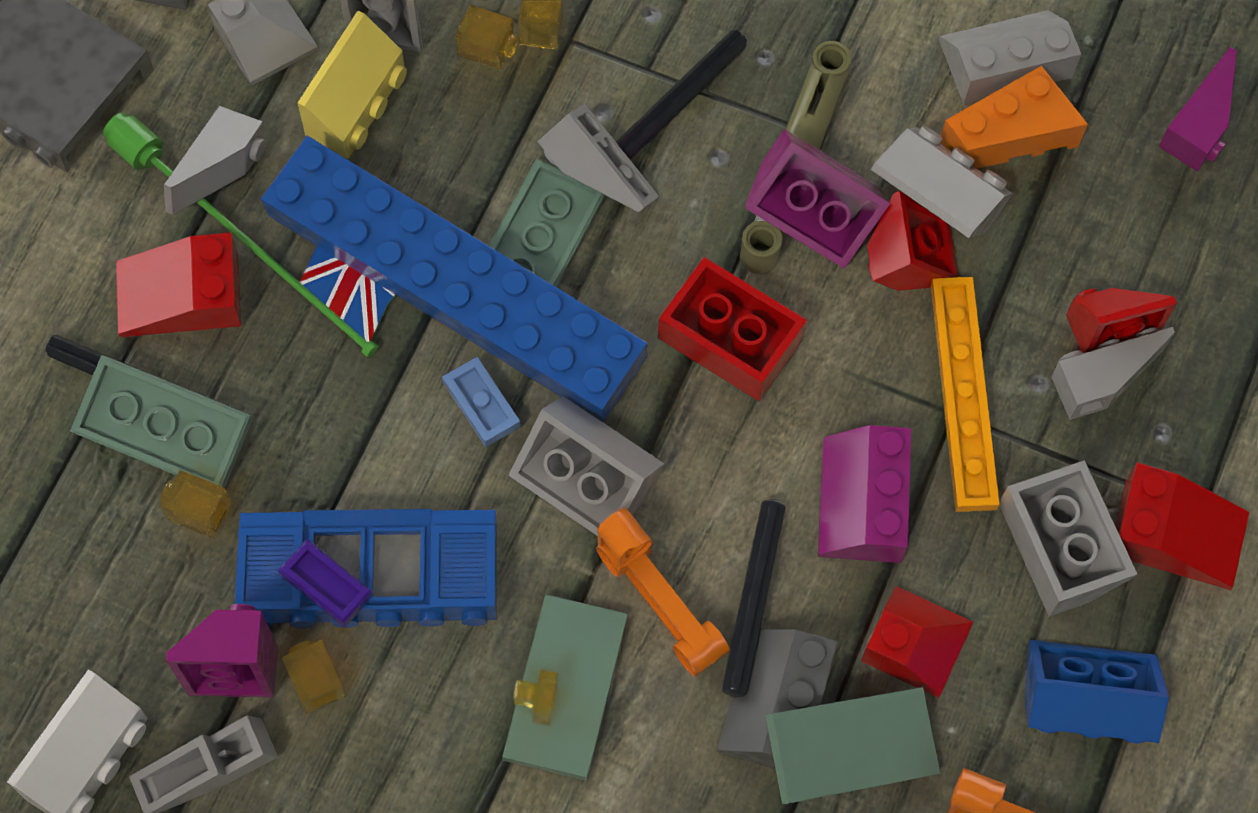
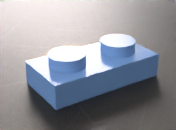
M478 357L442 376L443 384L485 448L521 427L520 420Z

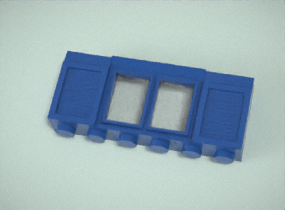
M374 509L240 513L235 604L254 606L256 610L262 612L269 628L273 626V623H290V626L295 628H311L316 625V622H333L334 626L344 628L278 573L280 567L306 539L368 587L373 593L370 600L345 628L356 627L359 622H376L378 626L396 627L401 625V621H419L420 625L434 627L443 625L444 621L462 620L464 625L481 626L487 624V620H497V519L495 510L432 511L431 509Z

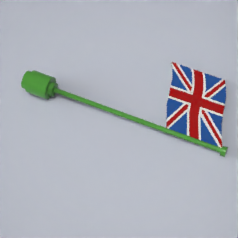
M119 113L106 124L103 136L107 139L108 146L134 169H148L155 165L168 178L170 177L173 170L160 160L162 156V140L135 116ZM202 198L197 201L201 207L363 348L361 352L367 358L372 357L376 353L379 346L372 339L387 307L396 296L395 294L319 247H316L299 282L206 199Z

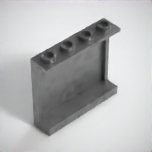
M2 0L0 2V132L16 148L20 149L22 146H25L33 151L35 158L45 166L52 168L55 165L68 173L71 168L66 156L134 75L145 81L154 71L146 49L65 0Z

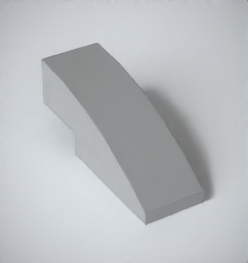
M246 715L211 736L200 735L132 774L129 778L143 813H160L224 786L278 758V755L263 720Z

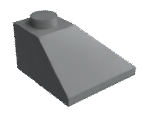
M215 0L207 4L215 31L251 86L319 51L317 44L287 0Z

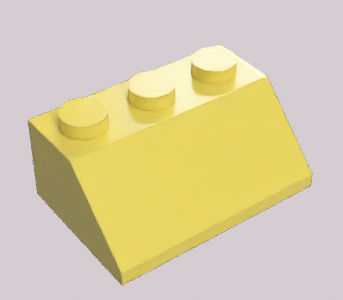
M360 11L356 12L298 101L305 136L308 135L347 160L355 149L359 150L364 145L368 136L369 126L374 118L378 120L383 115L388 102L387 98L394 88H400L407 73L402 49L366 14Z

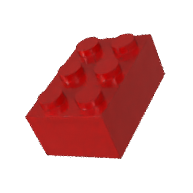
M703 257L659 317L657 338L752 398L760 401L803 341L807 319L706 257Z

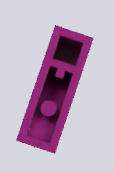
M1229 47L1167 127L1158 146L1197 172L1207 160L1214 163L1227 144L1221 139L1229 126L1237 53L1232 47Z

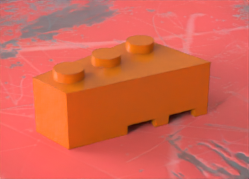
M1040 66L946 119L941 133L943 139L940 143L951 151L954 148L964 151L975 160L972 166L979 169L1007 163L1010 158L1031 154L1034 157L1044 155L1045 151L1065 146L1067 149L1079 147L1088 123L1045 69Z

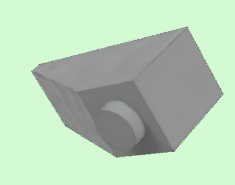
M586 104L566 115L537 141L544 149L546 158L556 165L562 173L637 212H640L659 197Z
M219 106L165 182V212L173 215L246 175L254 161L259 162L262 159L266 149V140L263 139V121Z

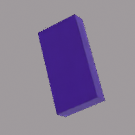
M308 539L301 544L278 570L279 575L344 628L373 596L372 591Z

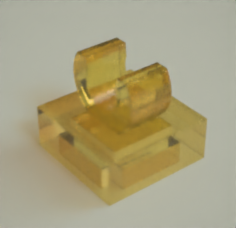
M540 670L538 684L521 680L516 681L513 695L514 704L523 707H533V723L550 726L558 689V673Z

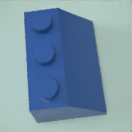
M1029 640L1025 691V710L1029 728H1036L1045 733H1056L1058 731L1079 733L1088 738H1100L1101 736L1121 738L1136 744L1144 743L1145 741L1160 742L1169 696L1157 655Z

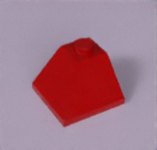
M901 191L894 193L889 201L890 205L880 218L867 244L869 254L868 268L872 281L896 291L931 288L933 278H957L958 271L950 225Z
M1116 288L1102 291L1088 289L1074 297L1066 316L1079 349L1084 354L1097 350L1101 344L1113 339H1120L1121 342L1134 339L1138 333L1149 328H1157L1158 331L1162 330L1177 302L1174 296Z
M896 586L866 646L861 662L916 688L923 687L924 692L939 698L973 622Z

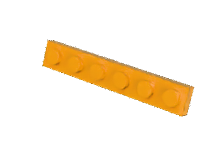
M973 277L933 278L931 294L955 512L997 510L1000 504Z

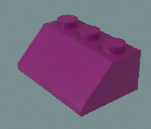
M784 128L761 162L745 208L822 256L845 268L888 208L890 202L881 188Z
M868 425L823 438L818 557L902 563L908 548L911 428Z
M234 604L229 606V610H215L167 651L166 662L188 696L274 698L278 646L262 612L256 610L254 606Z

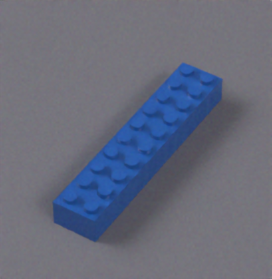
M308 135L261 198L268 216L558 396L566 397L603 423L647 359V342Z

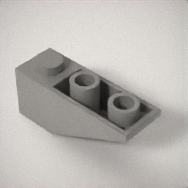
M1173 327L1160 331L1157 328H1149L1138 333L1131 340L1121 342L1120 339H1113L1101 344L1097 350L1084 354L1081 350H1077L1061 357L1051 378L1069 420L1107 409L1165 350L1175 333Z

